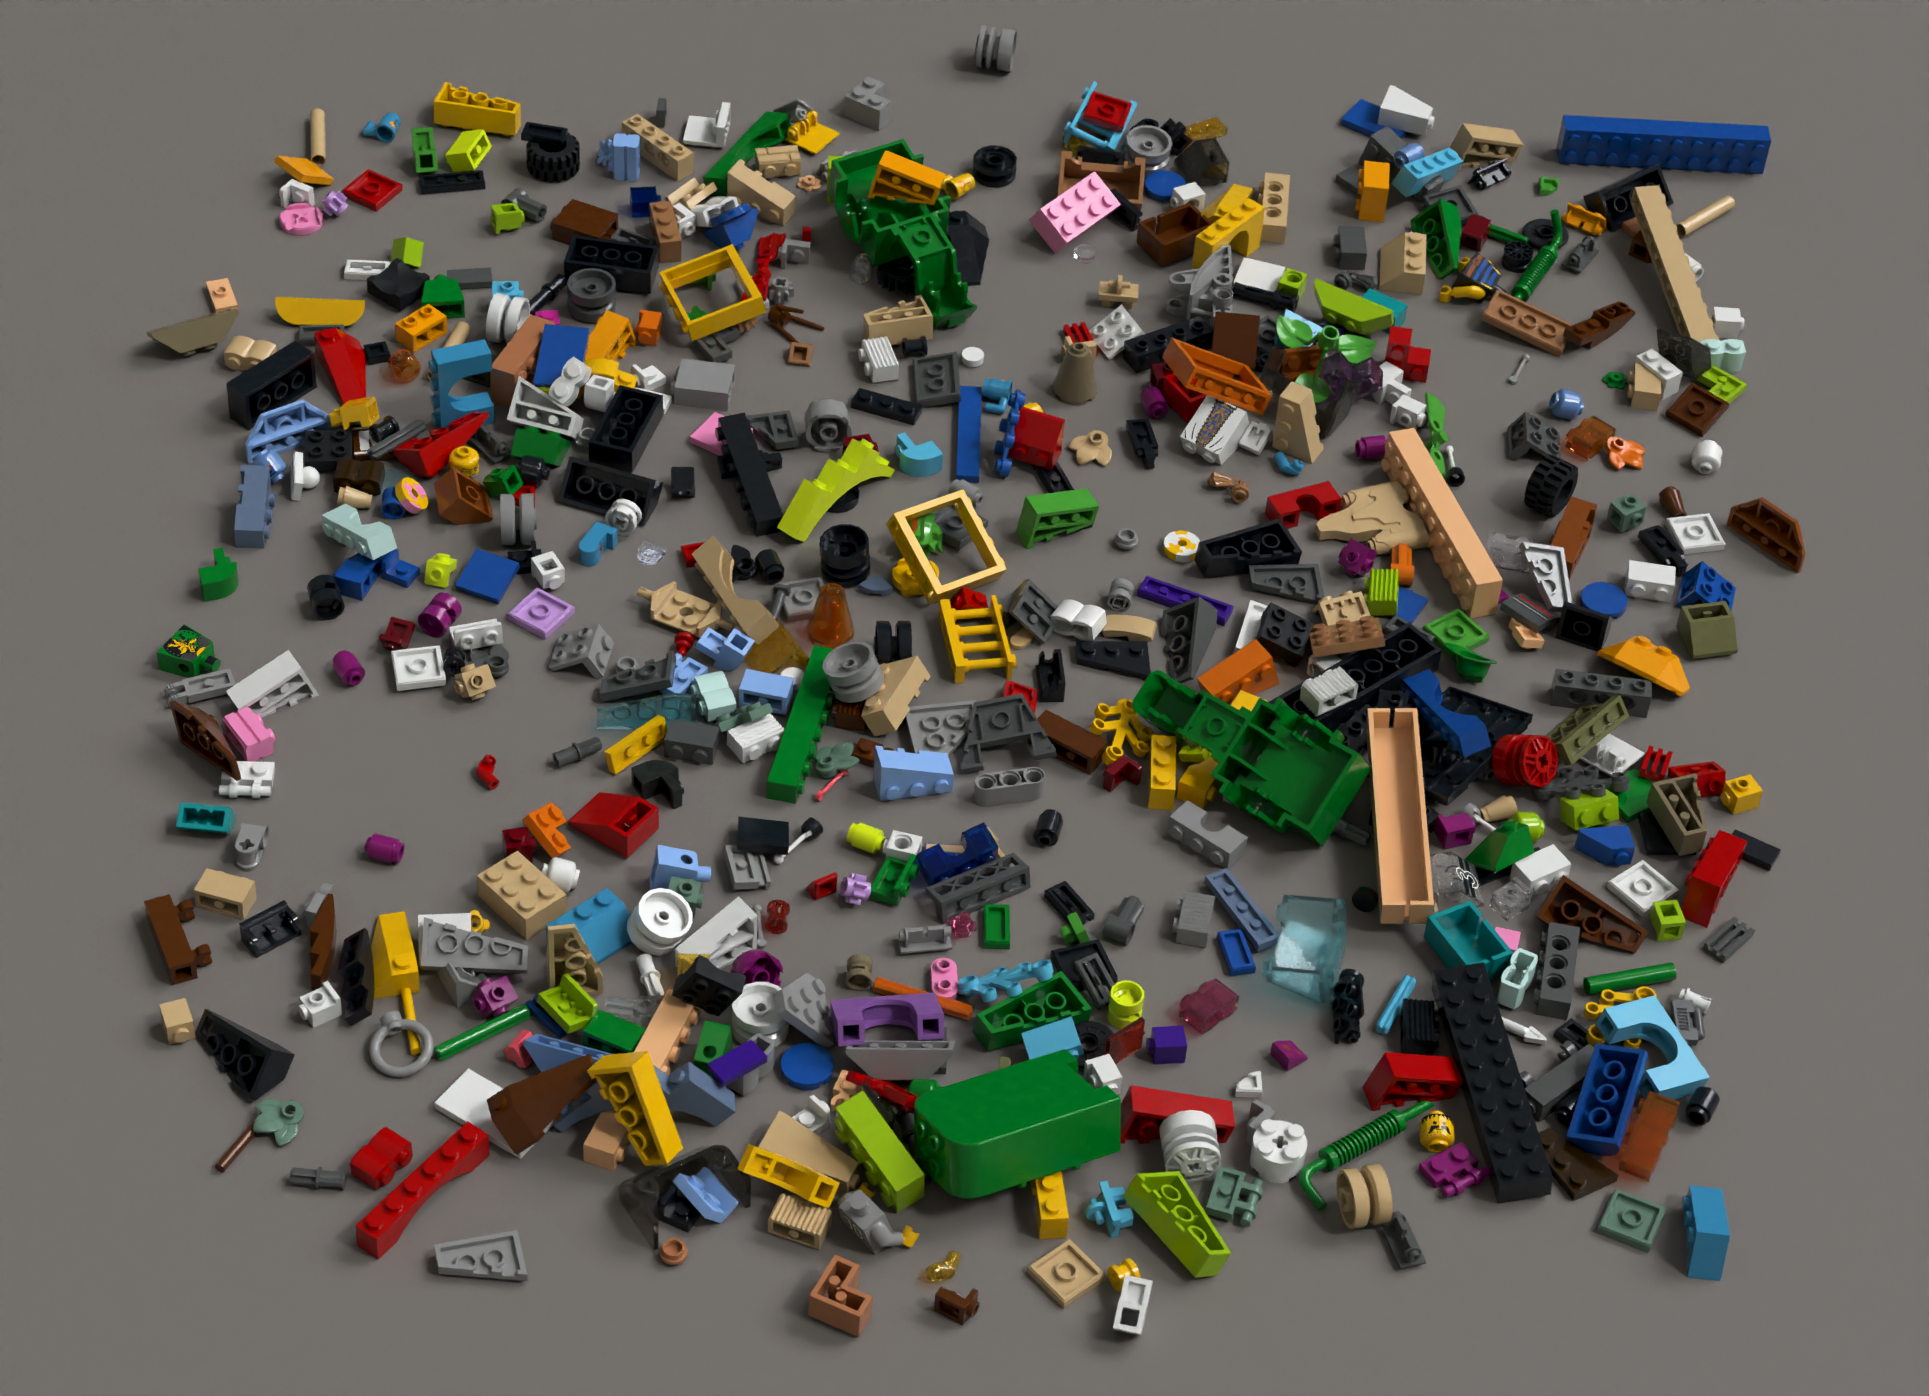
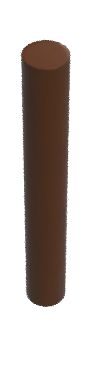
M255 1119L215 1165L218 1171L225 1172L257 1134L253 1132Z

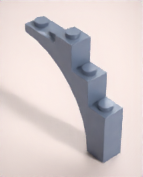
M689 1061L682 1067L675 1069L670 1076L654 1066L669 1109L683 1111L700 1117L714 1126H718L735 1113L734 1093ZM597 1080L576 1101H570L561 1111L563 1115L558 1121L554 1120L556 1128L564 1131L580 1120L614 1109L609 1099L604 1100L599 1092L601 1086Z

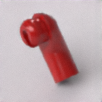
M485 755L483 760L479 762L476 774L489 789L493 790L499 785V780L493 775L496 759L492 755Z

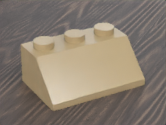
M1405 232L1381 246L1379 290L1422 295L1426 275V234Z

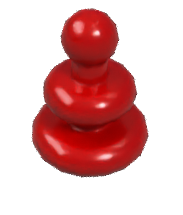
M681 632L675 636L674 642L677 653L685 657L686 653L694 645V638L691 634Z

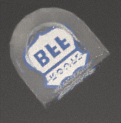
M646 540L637 550L638 561L644 565H654L665 556V548Z

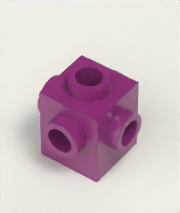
M1351 538L1348 545L1344 546L1340 551L1338 563L1345 566L1342 571L1353 577L1356 574L1365 576L1372 569L1373 559L1377 552Z
M507 975L495 981L491 978L484 980L477 985L479 989L471 995L475 1009L482 1014L483 1018L491 1015L495 1018L509 1011L507 1007L519 999Z

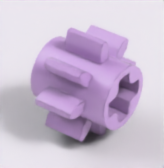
M331 190L321 201L325 205L322 210L330 217L332 214L338 217L348 207V204L344 202L347 197L340 191L334 193Z
M851 873L850 878H843L840 885V895L845 896L844 902L860 905L861 900H868L871 893V883L866 882L867 876Z

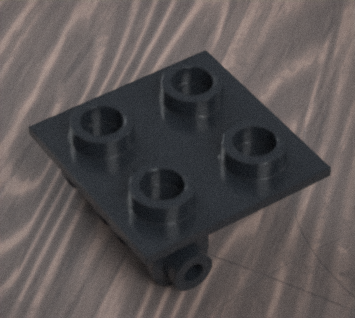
M1360 973L1352 982L1346 985L1344 991L1338 997H1335L1332 1002L1331 1010L1334 1021L1332 1029L1335 1036V1044H1338L1342 1038L1348 1040L1349 1043H1356L1361 1037L1359 1020L1364 1015V1003Z

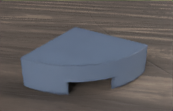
M878 574L859 584V590L868 595L874 593L886 596L893 592V587Z

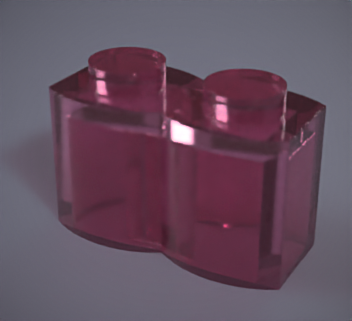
M1218 979L1204 982L1197 992L1191 995L1187 994L1182 998L1179 1004V1017L1199 1033L1204 1034L1211 1030L1219 1021L1225 1020L1237 1010L1239 996Z

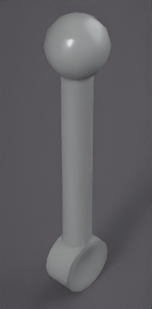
M1528 354L1522 355V361L1514 376L1509 378L1510 384H1517V377L1525 363L1530 360Z
M756 904L752 910L757 914V948L764 949L767 946V941L763 938L760 914L762 907Z

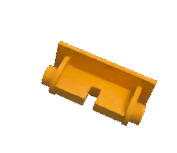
M1568 202V213L1565 212L1562 216L1565 224L1578 229L1581 223H1583L1582 231L1593 236H1600L1603 230L1606 231V218L1601 214L1592 213L1580 205H1573Z

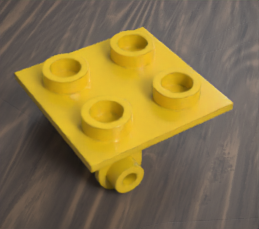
M815 111L807 113L805 119L795 122L793 126L788 128V136L784 140L816 155L840 133L817 123L818 114Z

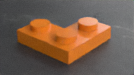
M552 802L529 813L522 819L523 823L551 858L559 857L571 848L567 843L566 837L557 830L567 820L564 818L562 811Z

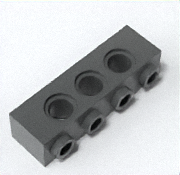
M1555 669L1551 686V706L1578 709L1580 706L1604 704L1612 696L1620 695L1629 716L1647 718L1652 699V681Z
M1549 922L1547 932L1542 931L1540 946L1544 947V950L1539 951L1537 965L1542 966V968L1537 969L1535 984L1539 985V989L1535 988L1532 1002L1537 1004L1536 1015L1567 1020L1572 1000L1580 927Z

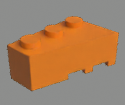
M1256 639L1197 678L1200 690L1202 689L1229 705L1232 704L1240 690L1254 695L1279 684L1272 656Z

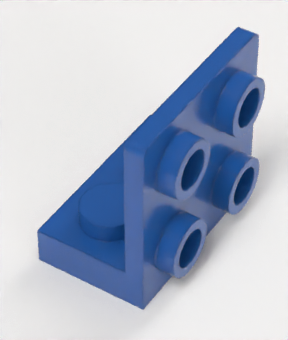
M1701 561L1683 574L1676 605L1681 609V606L1696 604L1699 599L1703 603L1726 601L1731 610L1736 588L1712 567Z

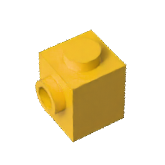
M1748 774L1725 781L1720 798L1723 805L1727 806L1734 815L1758 808L1763 790L1752 775Z

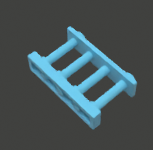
M1094 81L1091 88L1086 87L1081 97L1084 101L1073 122L1068 121L1063 131L1066 134L1063 142L1067 144L1070 136L1073 135L1099 149L1114 151L1138 103L1130 100L1132 106L1122 133L1082 121L1083 111L1085 112L1092 92L1097 85V82ZM1077 123L1107 137L1105 142L1076 128Z

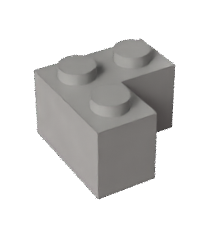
M867 76L845 96L844 117L877 131L881 130L890 121L891 101L884 98L885 83Z

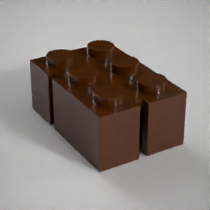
M1189 202L1157 215V223L1155 217L1139 222L1136 243L1163 266L1193 254L1195 237L1213 223L1205 215L1201 216V212Z

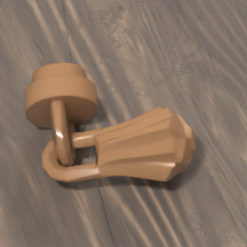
M1213 472L1208 477L1211 487H1232L1230 496L1236 503H1243L1248 499L1249 489L1245 481L1230 478L1218 472Z

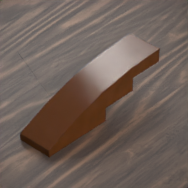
M330 893L327 894L309 930L312 991L323 987V983L327 981L335 954L337 931L333 894Z

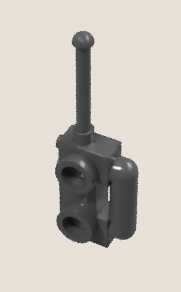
M1672 999L1670 1003L1672 1022L1678 1028L1688 1046H1696L1698 1040L1705 1038L1701 1008L1693 1005V1000ZM1690 1018H1692V1021H1693V1028L1691 1027V1020H1690Z

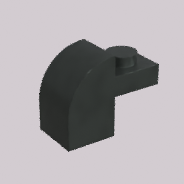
M650 760L631 767V785L642 799L646 800L662 794L673 809L682 806L684 788L679 781V769L674 764L664 760Z

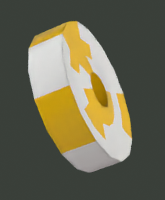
M1173 531L1164 539V554L1176 562H1190L1195 559L1200 540L1195 534L1188 531Z

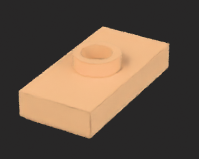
M228 278L206 282V288L215 312L229 308L238 309V304Z

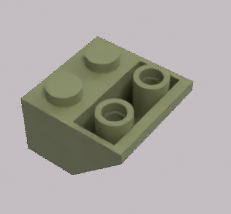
M1726 601L1681 606L1676 627L1692 659L1737 654L1738 647L1734 616Z

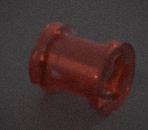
M772 900L767 905L769 915L765 921V929L772 934H781L786 932L788 928L786 916L790 913V906L785 901Z

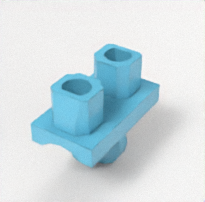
M1107 1181L1099 1182L1101 1193L1097 1198H1092L1089 1201L1090 1205L1085 1209L1086 1218L1096 1221L1098 1225L1105 1222L1110 1237H1118L1120 1228L1133 1225L1131 1208L1117 1209L1116 1207L1126 1204V1200L1123 1198L1125 1193L1123 1186L1110 1188Z

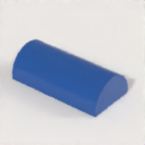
M1595 1044L1566 1136L1572 1144L1583 1151L1601 1156H1613L1619 1152L1648 1059L1646 1050Z

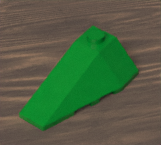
M1439 199L1412 218L1410 223L1412 232L1426 234V255L1439 279L1443 280L1458 269L1461 220L1458 206Z

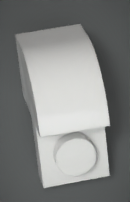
M1387 361L1375 370L1371 395L1377 403L1382 404L1386 400L1394 405L1403 394L1408 397L1411 396L1412 389L1402 384L1404 371Z
M593 375L585 384V407L605 413L616 393L614 391L615 380Z
M1125 1275L1113 1330L1141 1336L1153 1283L1152 1280Z

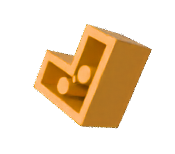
M1364 161L1363 169H1359L1357 194H1360V199L1356 198L1355 202L1358 220L1384 221L1389 192L1390 163Z

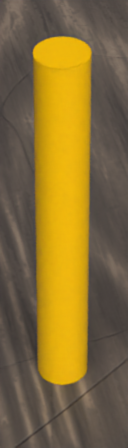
M403 988L400 992L405 1019L416 1021L411 989ZM407 1030L411 1054L419 1055L421 1053L419 1035L411 1030Z

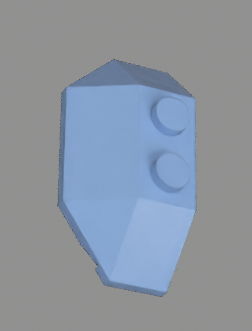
M303 399L260 414L245 443L247 463H253L252 458L266 448L268 451L275 450L279 454L305 445V431L333 430L329 414Z

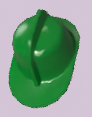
M1453 643L1444 644V647L1456 654L1455 667L1457 673L1465 680L1482 683L1491 664H1497V661L1482 657L1460 645Z

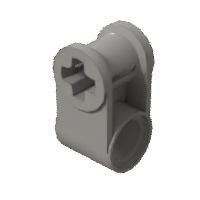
M241 823L235 842V850L238 852L236 865L241 870L250 871L258 867L268 842V826Z

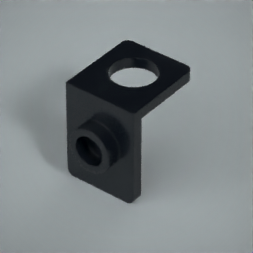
M694 467L671 468L672 498L695 497Z

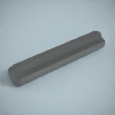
M416 420L367 450L370 459L377 460L391 452L396 447L424 432L426 426L422 420Z

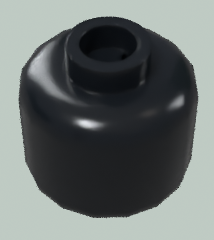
M525 455L521 460H517L515 467L522 479L523 485L540 487L544 480L548 481L550 467H546L544 458Z

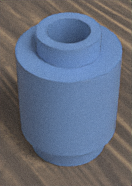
M1418 143L1406 145L1394 153L1395 165L1401 169L1403 165L1423 158L1424 149Z

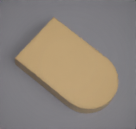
M1023 627L1010 638V646L1021 650L1036 638Z

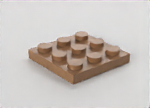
M1364 616L1359 621L1350 622V620H1340L1336 624L1328 626L1324 623L1312 626L1309 634L1314 658L1385 646V639L1379 619L1373 616Z

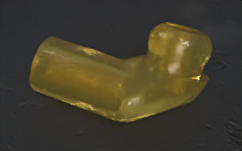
M949 1251L945 1262L927 1266L925 1270L926 1277L931 1281H943L953 1278L961 1259L960 1253Z

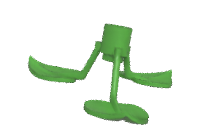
M1279 315L1276 323L1277 337L1286 348L1302 347L1303 344L1309 346L1318 339L1319 348L1323 351L1315 375L1303 373L1295 381L1297 384L1312 389L1315 404L1324 402L1331 393L1330 381L1326 378L1318 377L1327 351L1335 347L1337 352H1341L1340 356L1345 362L1360 365L1368 360L1377 344L1373 340L1356 335L1346 334L1339 336V330L1331 325L1325 326L1322 332H1317V335L1313 337L1310 326L1300 320Z

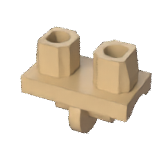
M1118 275L1117 281H1100L1099 300H1101L1102 307L1113 306V301L1122 302V306L1125 309H1133L1134 304L1138 303L1139 284L1122 281L1123 275Z

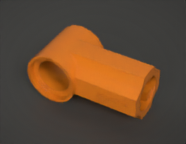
M1399 543L1397 546L1392 547L1389 570L1391 568L1393 570L1398 569L1399 585L1412 586L1414 579L1412 549L1407 544Z

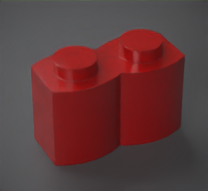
M384 1127L371 1139L368 1145L361 1148L351 1159V1174L375 1190H378L383 1185H388L394 1177V1172L402 1167H406L412 1160V1143L388 1127Z

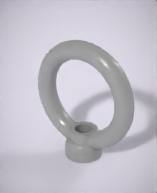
M398 1011L384 1014L380 1018L382 1026L375 1032L370 1042L369 1054L373 1065L380 1072L391 1077H407L416 1074L428 1064L432 1057L434 1043L431 1033L423 1024L415 1020L402 1019ZM403 1029L417 1033L422 1040L423 1050L416 1061L407 1066L396 1067L389 1065L382 1059L380 1046L387 1035L399 1034Z

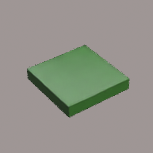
M1459 608L1424 625L1422 629L1435 636L1434 643L1452 659L1456 658V654L1444 647L1445 643H1453L1473 650L1489 642L1490 637Z

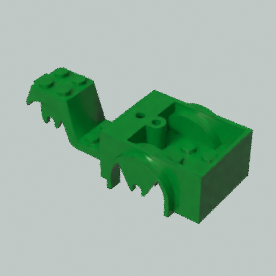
M901 139L832 160L828 195L835 204L839 222L847 237L853 243L860 244L873 266L904 256L909 257L913 263L915 296L921 294L933 315L934 328L944 325L952 327L964 323L965 319L975 312L977 305L972 304L967 298L968 284L961 281V273L957 271L956 252L946 236L951 197L948 195L940 198L939 193L934 205L907 202L906 199L897 198L893 201L887 200V197L879 196L867 198L885 150L922 165L924 161L923 154L914 156L905 140Z
M1155 670L1149 674L1133 699V710L1148 723L1171 736H1176V739L1181 742L1190 740L1212 753L1210 757L1218 764L1211 776L1221 786L1220 794L1230 803L1277 832L1285 834L1288 828L1321 847L1326 843L1371 771V768L1358 752L1342 744L1345 737L1341 731L1336 729L1333 733L1318 720L1311 719L1307 714L1299 715L1280 697L1277 698L1273 705L1259 698L1252 711L1243 706L1238 710L1202 689L1200 692L1194 691L1164 672Z

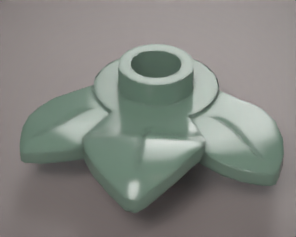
M843 742L835 745L833 748L829 746L821 748L816 754V771L822 777L830 778L837 775L839 770H847L855 766L860 760L857 757L851 756L854 750L853 744Z
M269 1098L256 1104V1108L261 1114L255 1119L253 1132L275 1133V1140L279 1147L290 1143L297 1136V1124L304 1117V1109L300 1103L293 1100L281 1102L277 1099ZM291 1110V1111H294L295 1113H293V1114H287L286 1111Z

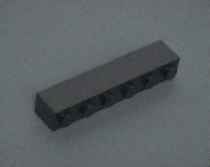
M745 412L718 418V427L715 428L716 439L722 443L721 451L723 458L728 459L730 476L734 475L735 491L741 494V507L743 511L748 513L747 522L749 528H753L756 537L782 532L777 526L783 517V513Z

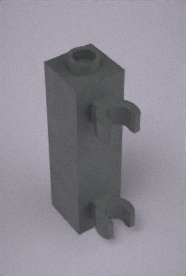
M1567 1040L1560 1045L1563 1051L1558 1054V1057L1563 1062L1536 1081L1527 1071L1520 1073L1533 1117L1538 1122L1552 1114L1555 1105L1571 1091L1582 1088L1594 1050L1591 1044L1577 1051L1576 1046L1571 1041Z

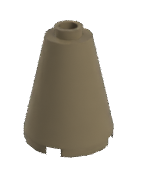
M1081 342L1068 346L1053 383V394L1059 396L1060 401L1063 403L1083 405L1089 399L1092 401L1097 394V384L1090 348Z

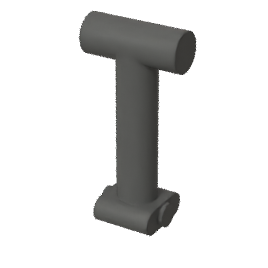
M775 583L774 591L776 595L770 613L777 621L785 596H790L791 589L790 586ZM777 621L779 627L775 631L782 632L784 623Z

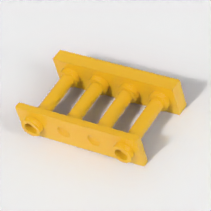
M991 595L990 608L955 610V608H951L949 599L939 600L938 617L955 684L964 683L965 673L976 669L1004 667L1007 679H1012V670L1016 669V656L1011 654L1002 621L1003 607L1002 604H998L996 595ZM991 617L993 623L965 627L955 625L956 620ZM995 634L997 641L966 644L963 641H959L960 636ZM1000 650L1001 658L968 660L963 657L965 653Z

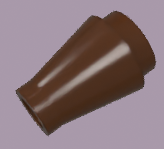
M1673 486L1664 488L1659 493V502L1672 517L1686 516L1680 491Z

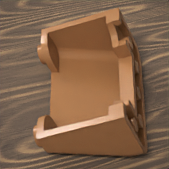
M1062 151L1058 196L1095 171L1109 190L1116 189L1135 207L1141 210L1146 158L1135 157L1134 163L1128 165V161H1124V166L1082 162V157H1078V160L1072 157L1071 151Z

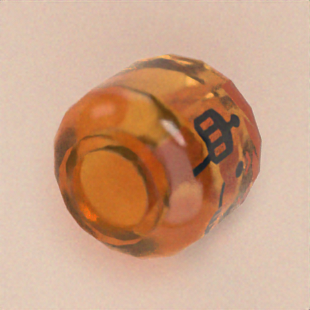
M398 350L388 360L390 372L400 382L407 383L415 380L421 371L419 360L409 350Z

